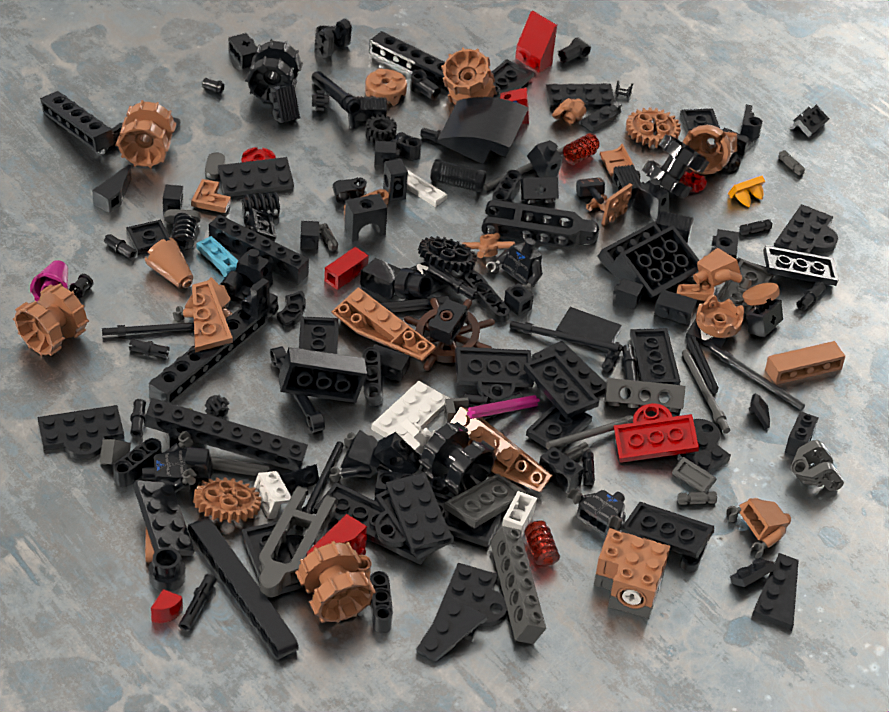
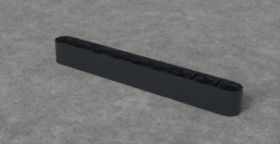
M205 517L188 524L190 537L274 656L280 659L299 650L294 634L265 594L260 591L258 584L211 519Z

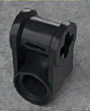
M399 132L395 139L389 141L396 142V149H399L400 156L409 160L420 159L421 140L419 138Z
M357 177L334 182L332 188L336 201L338 203H346V200L366 195L367 181L364 178Z

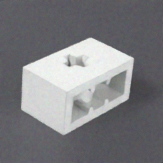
M518 491L503 518L502 526L519 529L523 537L534 516L537 498Z

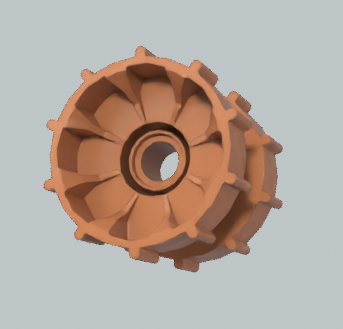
M463 47L462 50L452 55L449 54V58L441 66L445 76L443 81L450 93L448 94L450 103L453 102L456 105L457 101L461 99L493 97L497 94L494 86V75L489 68L491 65L489 57H485L479 52L478 48L473 50L464 49Z
M143 100L133 107L129 106L126 114L127 117L124 119L120 136H118L116 146L119 147L122 154L121 158L127 159L135 167L139 165L152 168L153 165L160 162L164 163L166 152H168L171 144L172 133H174L177 125L171 115L172 111H168L159 105V102H144Z
M61 283L55 286L49 285L40 291V300L31 303L25 302L15 309L16 314L13 320L15 321L18 335L26 342L29 349H33L41 357L47 354L52 356L62 348L61 344L64 339L73 336L77 338L86 331L85 327L89 322L84 310L85 306L80 303L73 291L71 292L63 287Z
M333 541L331 544L314 548V551L300 560L299 570L295 573L301 585L305 586L308 593L315 592L313 599L309 603L315 615L319 616L322 623L325 621L339 623L352 616L356 617L367 605H371L370 601L376 591L370 579L367 580L363 571L361 573L356 572L361 561L349 542L345 544Z

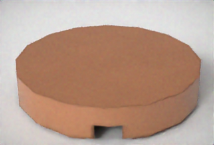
M763 283L747 289L742 297L747 305L757 306L767 303L766 300L770 298L771 301L775 300L779 296L780 290L775 283Z

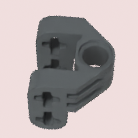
M820 440L810 441L798 448L791 465V471L802 483L819 487L824 485L829 491H836L844 484L840 473L832 465L833 458L830 452Z

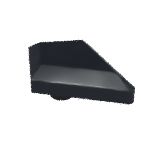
M755 393L751 398L750 407L748 408L751 414L755 413L764 428L768 429L770 428L768 405L760 395Z

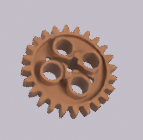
M651 107L648 110L642 108V111L637 109L636 113L632 112L626 121L627 135H631V139H636V143L642 142L643 146L648 144L649 147L655 145L658 148L665 134L678 139L681 131L679 120L675 119V115L670 116V112L664 113V109L658 111V108L652 110Z
M216 477L215 481L208 479V483L202 481L201 485H197L193 503H195V508H199V512H205V517L211 515L212 520L220 518V522H223L225 519L228 523H231L232 520L239 523L240 519L247 521V517L253 519V516L258 514L261 506V497L259 492H255V487L249 488V483L243 485L242 480L235 482V478L229 481L226 477L223 480Z

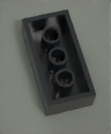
M289 347L279 374L280 392L356 403L367 375L365 359Z

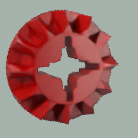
M693 171L691 173L685 172L682 176V179L692 187L690 192H700L705 189L707 181L699 173L695 174Z

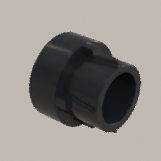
M402 268L395 278V293L399 298L406 300L428 299L433 289V280L429 275L421 274L417 269Z
M171 547L156 549L152 562L149 565L150 584L159 591L164 589L171 592L179 589L184 584L186 578L185 564L182 561L179 550Z

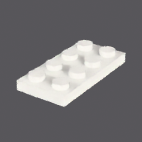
M418 381L372 423L371 430L383 437L394 432L403 437L407 431L401 424L406 419L411 424L416 422L424 429L444 410L445 399L450 398Z

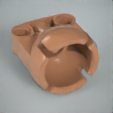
M701 125L688 131L683 143L710 162L703 173L699 172L700 174H715L726 166L732 154L737 151V134L724 132L716 126ZM708 139H715L716 144H710Z

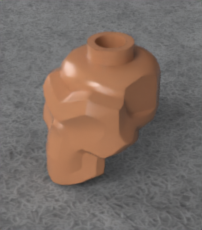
M568 98L555 109L551 116L555 119L562 116L567 123L574 124L575 121H581L587 109L581 99Z

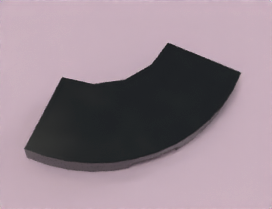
M302 291L285 296L286 307L277 313V319L285 330L297 324L301 320V316H304L306 299Z

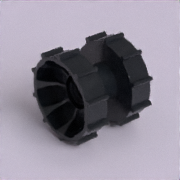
M270 39V42H266L263 45L259 44L256 55H254L251 62L250 73H247L245 82L248 83L250 94L262 100V103H272L269 98L270 88L287 83L294 84V87H296L298 71H301L303 65L298 54L299 50H295L287 44V41L284 43Z
M665 134L659 145L670 154L663 165L653 160H648L642 171L651 179L658 178L661 181L660 186L685 199L692 189L682 179L688 167L698 173H703L710 162L682 141Z
M447 421L444 426L434 431L427 444L423 446L424 450L418 462L423 467L421 471L425 472L432 479L434 477L443 478L448 473L447 478L444 480L448 485L447 490L457 496L485 481L489 474L492 473L491 470L497 457L493 452L495 448L484 440L482 442L474 440L468 446L471 440L467 433L468 429L459 422L450 423Z

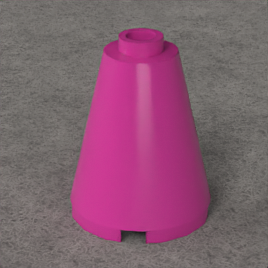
M55 260L33 278L30 284V293L35 297V301L40 300V291L49 285L55 286L61 283L63 287L68 289V266L66 263Z

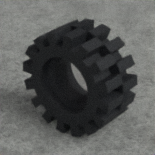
M376 115V118L372 116L371 119L367 120L366 136L370 142H389L396 138L397 123L396 121L394 122L393 118L390 119L389 116L385 118V115H382V117Z

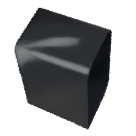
M375 258L361 269L360 285L382 297L391 299L396 294L394 288L395 278L401 269Z

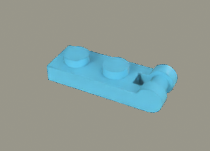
M212 236L196 243V249L212 262L224 277L230 271L236 270L238 260Z

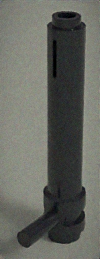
M314 72L311 78L312 82L339 103L340 107L348 113L349 128H355V114L361 111V102L352 94L344 91L322 72Z

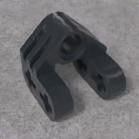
M343 18L336 23V26H318L315 32L314 52L322 58H327L333 54L334 44L341 49L349 46L352 34L350 21Z

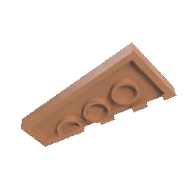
M211 280L192 284L195 352L233 343L231 332Z

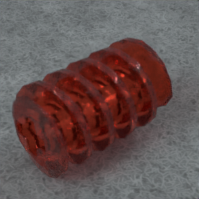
M588 133L563 147L564 157L570 165H575L596 154L597 149L600 147V142L594 134Z
M539 520L528 524L524 530V535L535 564L544 567L558 562L560 554L555 546L556 543L551 530L546 526V522Z

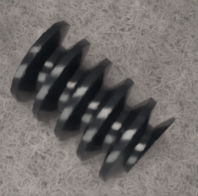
M273 192L271 197L270 193H266L265 198L262 193L258 194V198L254 193H252L251 198H249L248 194H245L242 199L243 217H245L246 212L250 213L252 208L264 212L270 210L272 215L277 210L278 214H280L278 194Z
M177 213L175 215L171 237L175 239L181 251L193 247L197 221L193 216L186 213Z

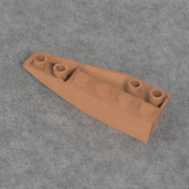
M359 287L331 311L334 316L356 333L421 361H424L436 349L435 345Z
M460 407L450 423L459 422L468 429L467 433L471 438L468 446L474 440L476 442L484 440L495 448L493 452L497 459L491 471L538 492H542L552 475L481 417L471 419L467 416L468 408Z

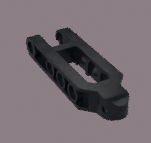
M491 200L487 203L485 214L489 217L483 220L481 227L485 235L499 233L500 238L525 242V239L529 238L533 239L537 244L571 248L578 244H592L597 241L599 235L598 224L592 220L582 219L576 212L500 200ZM491 207H496L498 210L494 211ZM525 213H532L533 216H528ZM544 215H548V216H550L551 218H550V219H546V218H544L543 216H544ZM561 218H567L569 221H562ZM491 225L494 229H489L487 226ZM522 231H528L530 234H524ZM540 234H546L548 237H542ZM562 236L566 239L560 240L557 237Z

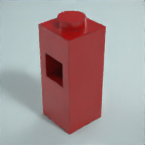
M354 247L325 267L324 281L335 289H340L361 274V269L368 265L369 255Z

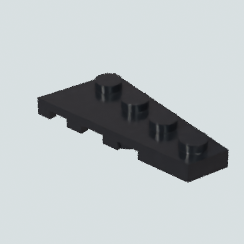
M782 553L778 554L774 563L776 570L770 572L752 616L790 631L793 630L798 559Z

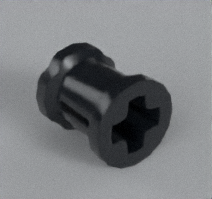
M82 273L79 275L78 280L70 285L69 290L73 291L77 298H81L84 296V292L94 285V282L89 275Z

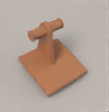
M631 183L608 199L605 194H602L603 204H598L595 198H593L592 202L586 205V209L591 211L596 207L604 211L601 224L603 226L613 222L618 216L627 212L633 185Z

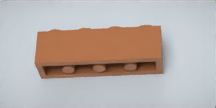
M835 341L768 356L765 371L773 383L778 385L841 370L845 354Z

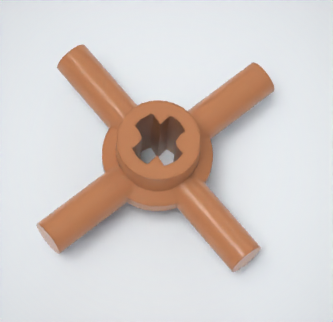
M499 233L481 236L480 242H463L462 244H465L466 248L479 249L477 257L483 258L495 256L498 254V249H508L516 243L515 241L498 242L501 236Z

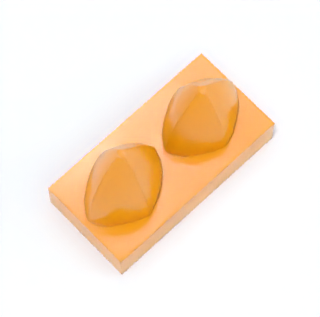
M759 176L735 184L728 192V195L731 199L736 197L743 205L750 207L751 198L749 193L758 199H763L764 190L762 185L765 179L763 176Z

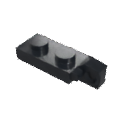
M615 102L611 106H604L581 119V124L590 131L595 132L616 120V117L621 113L622 104Z

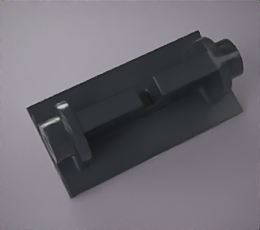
M317 464L308 465L305 468L279 475L289 493L295 491L298 486L305 488L317 484L319 479Z

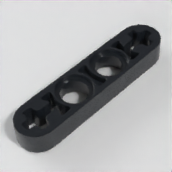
M476 271L466 272L464 281L467 285L476 290H486V292L478 291L476 299L489 315L500 323L508 321L510 309L480 273ZM492 300L496 303L490 304L487 301Z

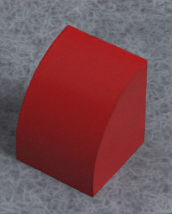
M163 589L151 606V621L166 623L176 619L183 611V597Z

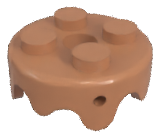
M377 69L366 78V97H371L372 95L376 98L386 97L387 101L395 106L398 104L401 96H406L407 80L397 71Z
M710 295L703 304H699L696 322L698 327L710 336L717 338L732 337L742 328L744 308L742 305L736 307L730 299L719 302L716 295Z

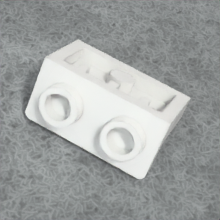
M278 472L258 473L254 485L256 488L255 492H259L261 507L267 518L276 519L281 504L288 503L291 495Z

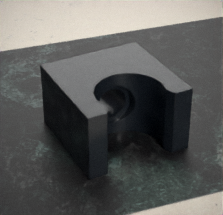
M380 193L346 200L344 228L352 242L358 241L360 230L368 224H374L380 236L386 235L388 207Z

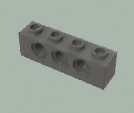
M607 378L604 401H609L611 406H620V403H628L630 408H639L640 405L656 403L667 407L670 412H678V409H683L686 386ZM623 388L630 390L631 394L627 399H623L620 396V391ZM642 390H647L650 394L649 399L646 401L640 399L639 395ZM662 392H667L669 395V400L666 403H662L659 400V395Z

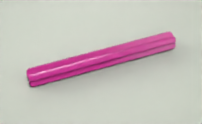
M536 395L473 406L468 408L467 416L475 419L536 407L540 400Z

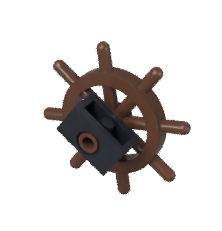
M432 298L430 303L433 309L424 314L420 320L410 316H405L404 322L415 326V331L423 337L425 331H429L430 336L424 338L431 343L439 341L436 349L427 357L428 359L423 365L425 371H429L435 361L454 363L456 342L464 344L462 347L492 348L480 342V329L493 326L495 321L494 319H487L478 322L475 316L468 311L472 305L471 299H466L463 304L446 299L443 305H439L438 300ZM472 332L471 338L462 336V334ZM449 346L450 350H443V348Z

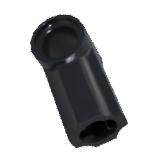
M577 37L571 41L569 46L559 50L558 56L562 63H566L578 56L585 58L589 55L591 46Z
M415 70L412 72L410 89L414 92H422L432 100L437 99L441 93V88L428 80L424 71Z

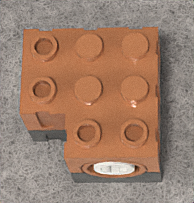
M609 528L598 558L594 586L611 590L608 607L649 619L665 573L670 546Z

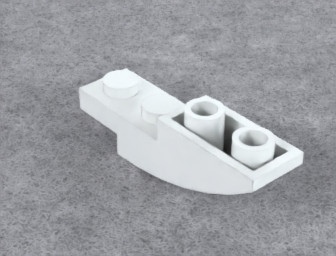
M406 419L401 424L407 431L402 438L422 455L423 446L427 444L435 430L432 432L427 428L423 430L416 422L411 424Z

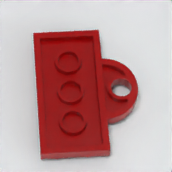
M646 404L635 412L633 423L614 425L620 463L699 451L692 414L672 417L669 409L661 404ZM649 411H654L657 413L653 417L646 415Z

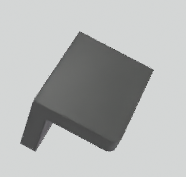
M468 398L445 399L444 417L446 423L447 421H452L460 407L468 408Z
M103 439L100 464L114 465L119 459L130 452L131 443Z

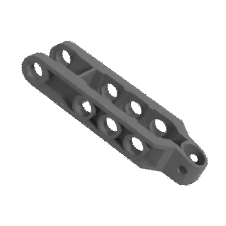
M300 486L295 489L259 555L261 563L259 567L261 572L260 591L265 596H278L285 586L299 582L295 572L299 570L300 560L307 556V552L324 535L336 511L338 498L327 495L316 515L302 512V506L306 495H309V489ZM294 525L308 529L290 563L283 564L274 561V558L278 557V550L282 543L285 544L289 530L293 529Z

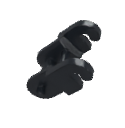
M617 81L616 97L622 95L628 99V96L632 93L633 83H631L628 89L620 88V81Z

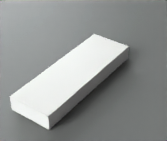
M408 171V191L434 207L447 199L446 193Z

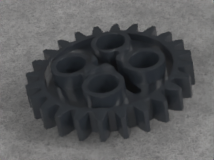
M430 236V239L425 237V240L422 239L419 244L418 254L424 258V261H429V265L434 264L435 268L448 269L449 272L454 270L457 273L460 270L465 273V270L468 272L470 269L473 270L477 261V255H474L475 252L471 251V248H466L465 244L461 245L459 241L455 242L453 239L449 240L445 237L441 239L438 236L436 238Z

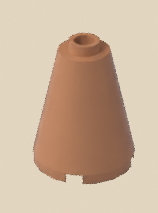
M169 238L170 240L168 241L162 239L154 244L148 251L150 254L148 258L145 257V263L178 288L182 289L191 286L194 278L175 239Z

